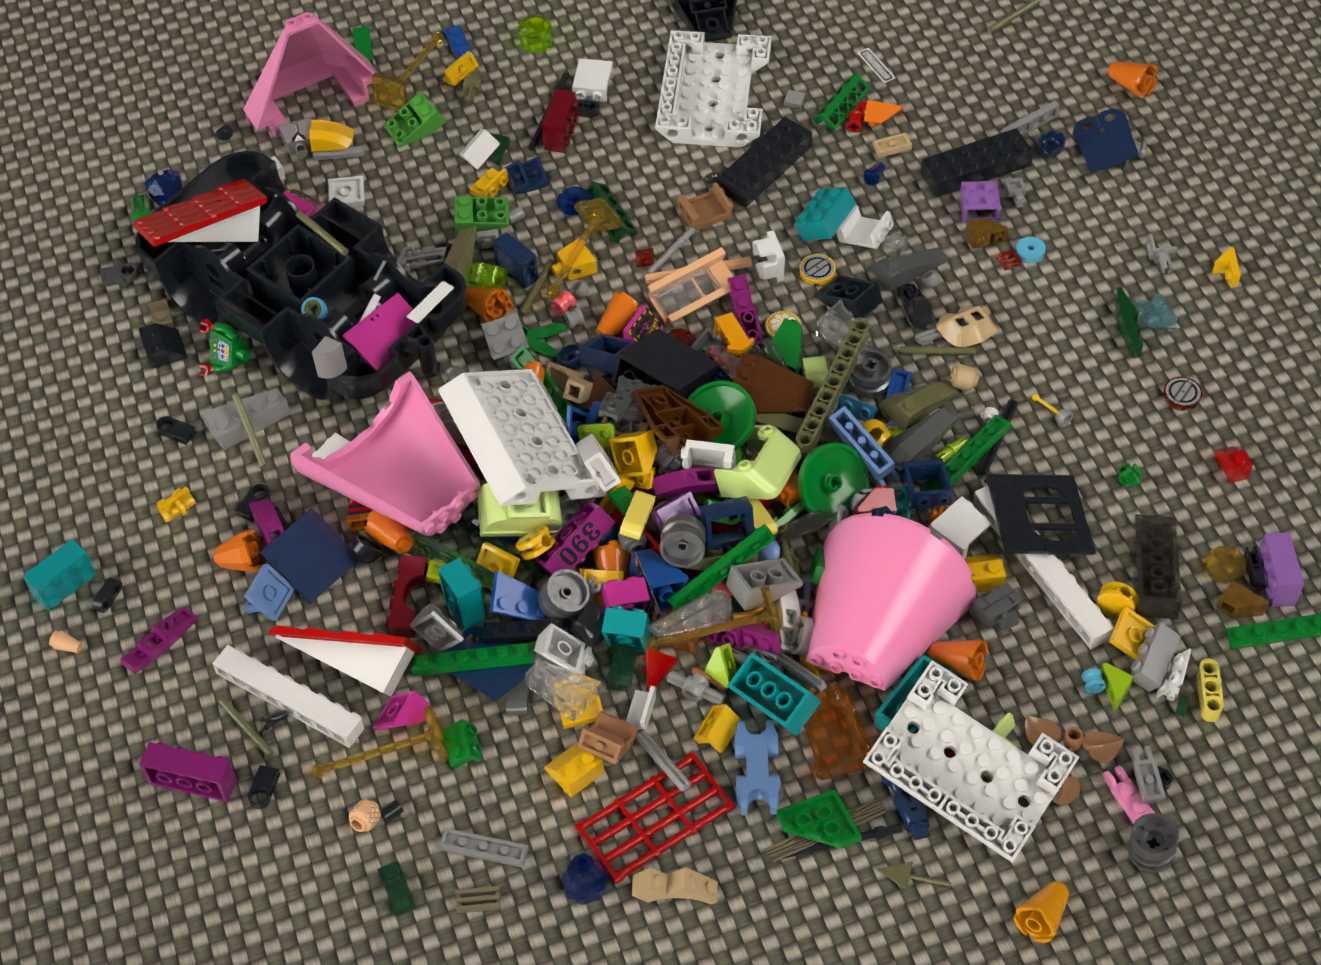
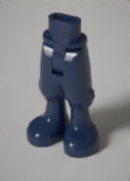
M881 775L882 782L893 790L895 794L893 804L897 807L907 827V831L912 833L913 839L920 840L929 837L930 832L928 828L930 823L925 804L909 793L907 796L902 788Z

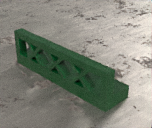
M592 181L583 193V196L612 241L618 243L624 234L636 236L638 233L637 229L608 185Z

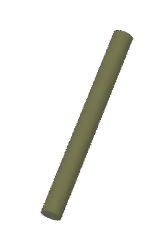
M1040 0L1030 1L988 27V33L995 32L1040 4Z
M301 210L296 213V216L342 255L348 254L346 247Z
M549 259L520 308L518 312L520 316H525L549 275L551 266L555 264L552 259Z
M900 346V354L976 355V348Z
M233 394V401L260 467L267 465V462L240 394Z
M225 697L221 698L218 701L221 707L268 758L272 757L274 751Z

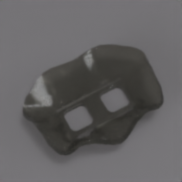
M816 510L779 526L775 541H777L778 545H782L783 540L787 541V539L797 538L809 532H817L824 525L832 522L835 514Z

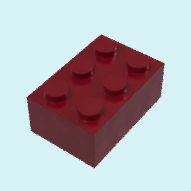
M561 89L555 90L542 123L544 150L565 153L566 147L570 146L571 134H574L575 123L579 122L580 112L577 111L579 100L576 99V92Z

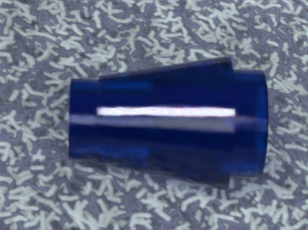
M882 162L876 163L864 172L863 179L866 184L872 186L879 183L885 170V165Z

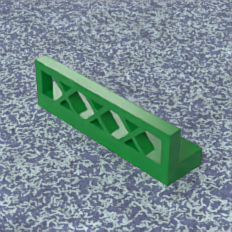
M859 73L848 77L812 120L816 125L824 121L832 132L835 131L849 115L850 111L854 109L869 91L870 87ZM857 83L863 88L862 92L857 91ZM848 94H853V102H848ZM840 104L844 105V113L839 110ZM830 115H835V124L829 119Z

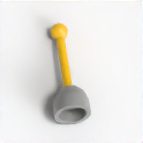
M1038 394L1032 395V400L1040 402L1056 413V419L1060 424L1066 426L1073 417L1072 412L1067 409H1060L1058 411L1042 400Z

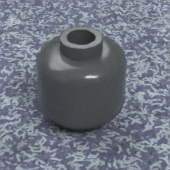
M620 531L618 532V540L625 552L632 554L634 550L637 552L645 548L647 537L644 531L640 540L620 535Z

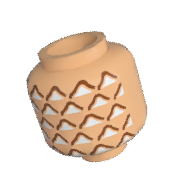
M367 799L360 800L349 813L351 827L359 832H369L381 818L378 804Z

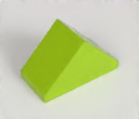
M730 643L715 648L704 671L726 688H728L727 685L737 673Z
M1103 663L1101 668L1103 673L1102 680L1106 683V692L1113 709L1116 710L1129 691L1134 676L1108 663Z

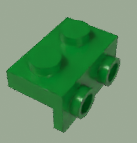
M461 719L442 730L452 768L457 769L471 760L483 761L482 748L478 742V732L474 724Z

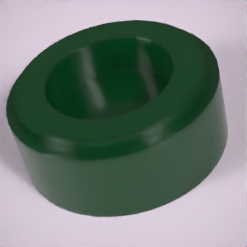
M1180 695L1176 708L1177 715L1185 716L1189 696Z

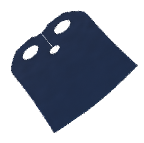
M1112 108L1102 111L1097 116L1086 117L1078 121L1073 129V136L1080 147L1090 173L1118 165L1139 155L1127 116L1118 109ZM1115 114V119L1112 121L1104 120L1106 115ZM1084 123H1092V127L1088 130L1081 128ZM1101 128L1105 129L1103 132L1098 131Z
M483 627L468 628L462 633L464 637L462 642L442 652L510 644H483L481 640ZM471 634H478L479 640L475 643H468L467 637ZM538 663L449 672V674L477 689L492 700L497 701L516 687Z

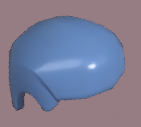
M773 540L758 552V562L779 559L780 546L777 541Z

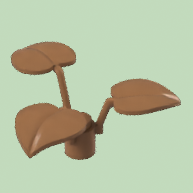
M1028 715L1025 719V735L1032 746H1034L1043 732L1058 743L1064 740L1065 748L1071 752L1078 750L1082 745L1084 750H1089L1088 754L1093 760L1109 762L1117 756L1124 743V738L1106 732H1090L1083 737V732L1078 727L1068 728L1066 733L1063 732L1061 736L1060 727L1049 719L1035 718ZM1067 776L1052 801L1058 805H1066L1073 802L1080 792L1079 780L1075 777Z

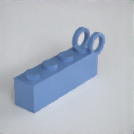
M845 406L829 417L831 429L846 445L852 447L860 454L877 486H887L883 481V478L887 475L896 484L901 481L895 471V462Z

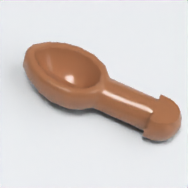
M699 667L692 668V674L703 676L720 691H727L728 688L705 673V669Z

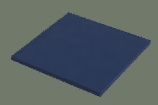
M312 508L260 552L310 604L359 561L350 555L349 549L351 547Z

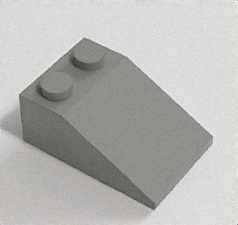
M784 558L731 566L726 583L727 588L744 610L757 609L761 606L765 607L803 585V581Z
M432 604L424 607L409 625L439 653L462 642L464 639L462 632L457 628V624L453 620L447 619L442 614L441 609Z

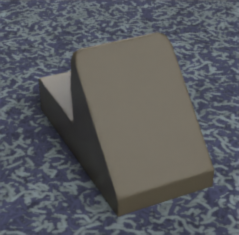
M167 298L148 303L153 323L174 327Z

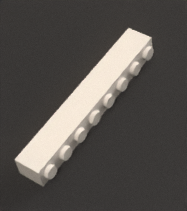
M227 645L212 663L216 674L278 709L285 710L287 714L348 748L352 746L364 730L362 718L357 713L348 712L341 704L330 702L323 694L312 692L305 684L300 685L290 676H283L274 667L263 665L259 659L254 656L249 657L237 647L234 649Z

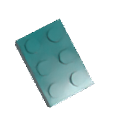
M847 187L819 189L813 199L807 204L805 210L798 216L794 226L803 241L831 239L856 205V202Z
M71 539L25 573L23 578L33 598L49 611L66 597L73 594L83 584L89 582L96 573L87 553Z
M457 558L438 568L444 601L464 631L486 619L484 612L486 607L482 601L484 600L480 590L482 585L477 577L474 578L471 575L472 571L467 563L464 564L460 558Z
M620 606L606 607L602 634L608 648L646 653V649L650 648L653 631L648 614L641 609L628 611Z

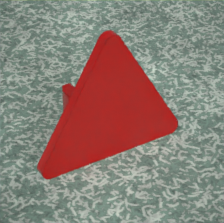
M649 647L646 649V657L642 658V661L646 662V667L642 668V671L647 676L648 691L651 686L656 687L677 663V658Z

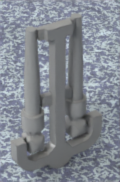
M408 246L402 249L397 262L407 273L410 272L411 268L418 269L423 266L443 263L447 247L413 251V246ZM441 257L438 260L423 261L424 259Z

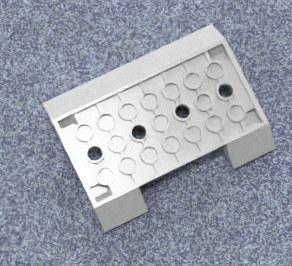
M671 30L655 130L672 143L744 147L760 136L763 109L747 108L752 73L769 63L772 36L738 34L737 44L706 43L704 32Z
M532 369L462 373L439 388L438 391L500 506L536 503L540 493L544 491L566 490L571 500L604 497L606 495V492L604 493L583 463L576 445L556 412V405L542 381Z
M932 660L895 717L863 760V763L1013 863L1049 803L1078 761L1079 756L1043 732L1027 755L956 708L955 704L968 686V683ZM909 724L916 725L918 733H910L907 726ZM944 749H952L955 753V757H946L944 755ZM988 773L992 781L989 783L982 781L981 774ZM1018 798H1026L1029 806L1026 808L1021 807L1018 804Z

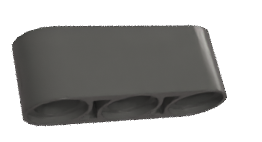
M531 672L506 694V715H528Z

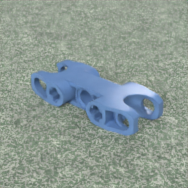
M738 720L735 733V759H746V775H736V799L741 815H747L748 805L757 799L767 802L771 815L777 814L780 800V775H769L768 758H778V734L773 720H767L765 731L757 735L751 734L746 730L744 720Z

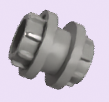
M658 439L656 441L657 452L652 466H660L658 470L659 475L685 470V468H682L683 459H681V454L673 456Z

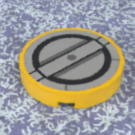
M809 255L800 263V277L811 285H814V283L825 285L835 276V263L826 255Z

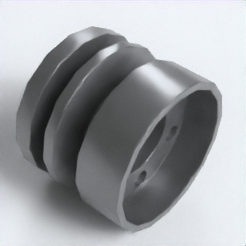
M1155 813L1142 815L1135 820L1131 828L1128 855L1131 862L1138 869L1149 873H1158L1165 871L1172 865L1179 841V831L1175 823L1168 817Z

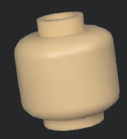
M963 364L953 367L949 377V381L952 382L954 388L964 391H970L973 386L976 387L979 376L976 375V369Z

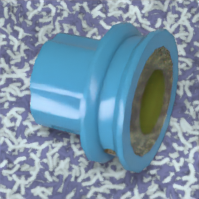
M310 297L303 302L301 312L302 314H311L322 319L327 316L328 309L323 300L317 297Z

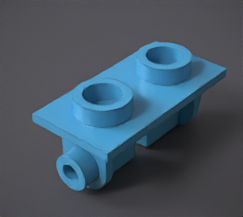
M841 394L837 410H840L845 406L855 418L863 421L874 419V416L879 412V408L876 405H870L850 397L849 394Z

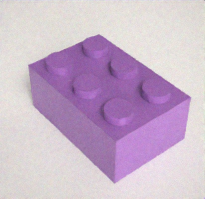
M1290 532L1267 533L1263 541L1260 542V550L1258 552L1265 575V598L1269 600L1271 608L1296 606L1304 586V581Z

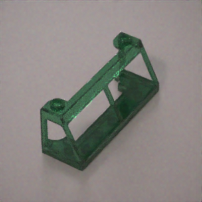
M459 521L456 523L452 522L447 526L453 531L461 530L483 543L488 542L519 558V562L525 566L528 572L516 580L522 582L533 574L534 580L530 583L529 587L534 588L542 578L541 566L536 561L524 560L521 555L488 537H480L479 532ZM417 531L412 535L416 556L427 557L429 560L436 558L445 564L460 558L464 564L467 563L471 568V575L474 578L477 577L482 585L492 590L494 572L469 559L481 550L482 544L468 554L462 555L436 541L441 536L439 533L434 534L432 538Z

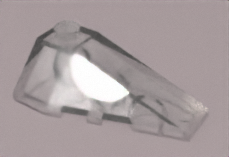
M720 590L703 594L648 625V630L659 638L731 621L732 599Z

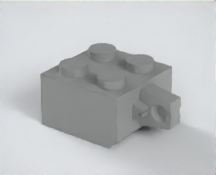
M514 313L481 324L493 361L497 362L504 359L505 362L510 361L512 370L518 369L510 357L522 345L526 346L530 351L519 315Z

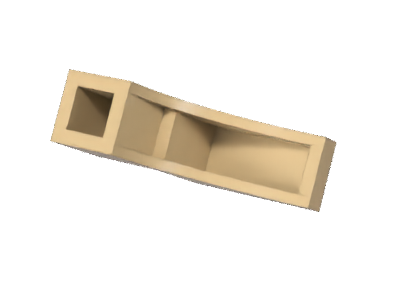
M552 362L548 363L546 372L560 389L564 391L563 398L579 404L589 401L593 383L584 380L585 374Z
M687 867L668 875L654 868H649L633 875L632 896L648 903L668 898L693 899L708 904L717 902L718 881Z

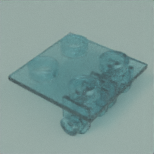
M1155 294L1152 301L1131 300L1148 328L1176 330L1174 324L1177 323V316L1172 308L1169 307V304L1166 303L1167 301L1163 295Z

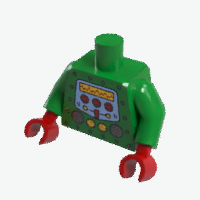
M203 319L200 324L205 325L199 328L200 332L207 333L211 329L210 363L213 366L205 362L202 363L199 367H204L206 371L200 372L199 375L205 376L210 371L214 373L229 372L236 369L239 364L250 359L251 352L245 349V338L238 334L232 325L218 322L212 324L209 319Z

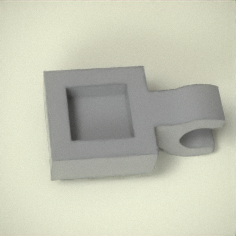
M1022 177L1004 180V187L1008 197L1014 196L1016 208L1023 207L1022 200H1024V195H1026V187Z

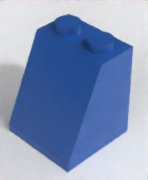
M651 549L637 551L636 555L659 611L663 612L674 609L668 602V599L687 585L688 576L675 566L667 563ZM632 552L628 578L632 576L640 578Z

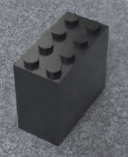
M657 329L618 353L611 384L617 387L618 378L620 375H624L625 378L631 380L638 379L645 384L664 385L683 398L688 399L696 389L715 381L719 363L661 329Z

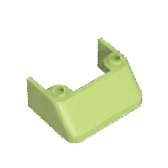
M755 425L753 432L746 442L749 452H759L754 461L742 460L736 465L734 470H714L721 497L739 498L747 496L748 499H774L780 494L801 459L800 448L775 426Z

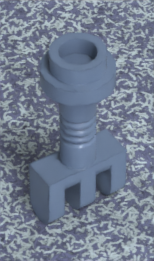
M804 574L801 578L803 581L802 587H804L803 599H798L800 612L802 610V612L809 613L810 610L809 617L813 618L815 603L811 602V590L816 584L811 582V574Z

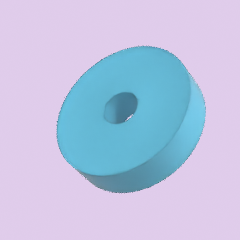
M1025 237L1018 241L1016 255L1021 261L1037 263L1045 256L1046 246L1042 240L1036 237Z

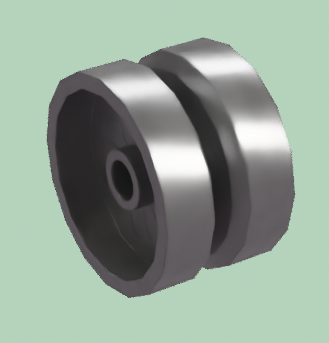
M873 349L863 350L849 377V385L852 391L858 396L868 399L884 395L888 391L891 380V360L881 351Z
M676 515L670 517L663 524L660 554L667 563L684 568L696 565L702 560L706 542V530L702 522L690 515Z
M561 569L554 572L540 588L538 604L542 612L550 619L563 618L564 621H568L574 618L588 603L590 596L589 585L578 572L570 569Z

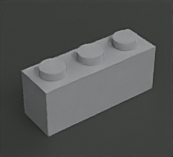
M1161 622L1155 626H1150L1144 634L1145 640L1138 649V657L1131 666L1132 671L1130 675L1134 676L1133 681L1148 692L1161 686L1181 637Z

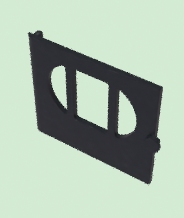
M985 474L984 482L988 484L1005 554L1095 555V547L1073 475ZM1044 487L1053 489L1064 497H1025L1024 494L1030 489ZM1025 504H1068L1074 523H1030ZM1034 530L1075 531L1076 533L1066 540L1057 541L1044 538Z

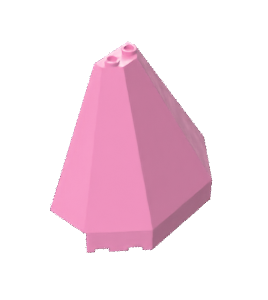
M310 12L286 20V26L243 109L248 124L252 122L256 130L268 126L276 139L281 137L278 125L288 122L273 100L333 76L355 107L370 101L367 85L382 80L364 55L317 16H312Z

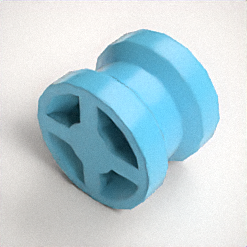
M1089 669L1082 673L1081 677L1083 682L1086 683L1085 691L1087 693H1099L1106 688V683L1102 680L1103 673L1101 669Z

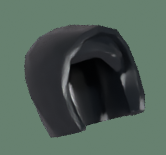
M588 601L581 615L572 621L569 630L590 647L600 644L604 640L602 626L605 609Z

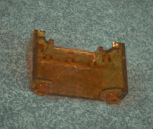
M836 681L827 685L826 689H823L822 692H813L812 694L821 703L803 726L815 760L812 761L813 766L810 767L813 776L820 780H826L869 769L870 767L863 763V760L870 752L871 746L851 695Z

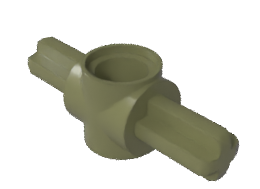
M475 68L464 78V100H467V103L474 101L475 96L480 94L482 79L480 78V70H477L478 68Z

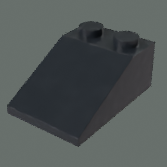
M836 275L814 293L815 298L843 317L852 320L860 317L865 318L867 314L875 310L883 302L877 282Z

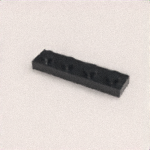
M563 618L484 623L481 640L483 644L537 641V637L551 623L564 630L565 622Z

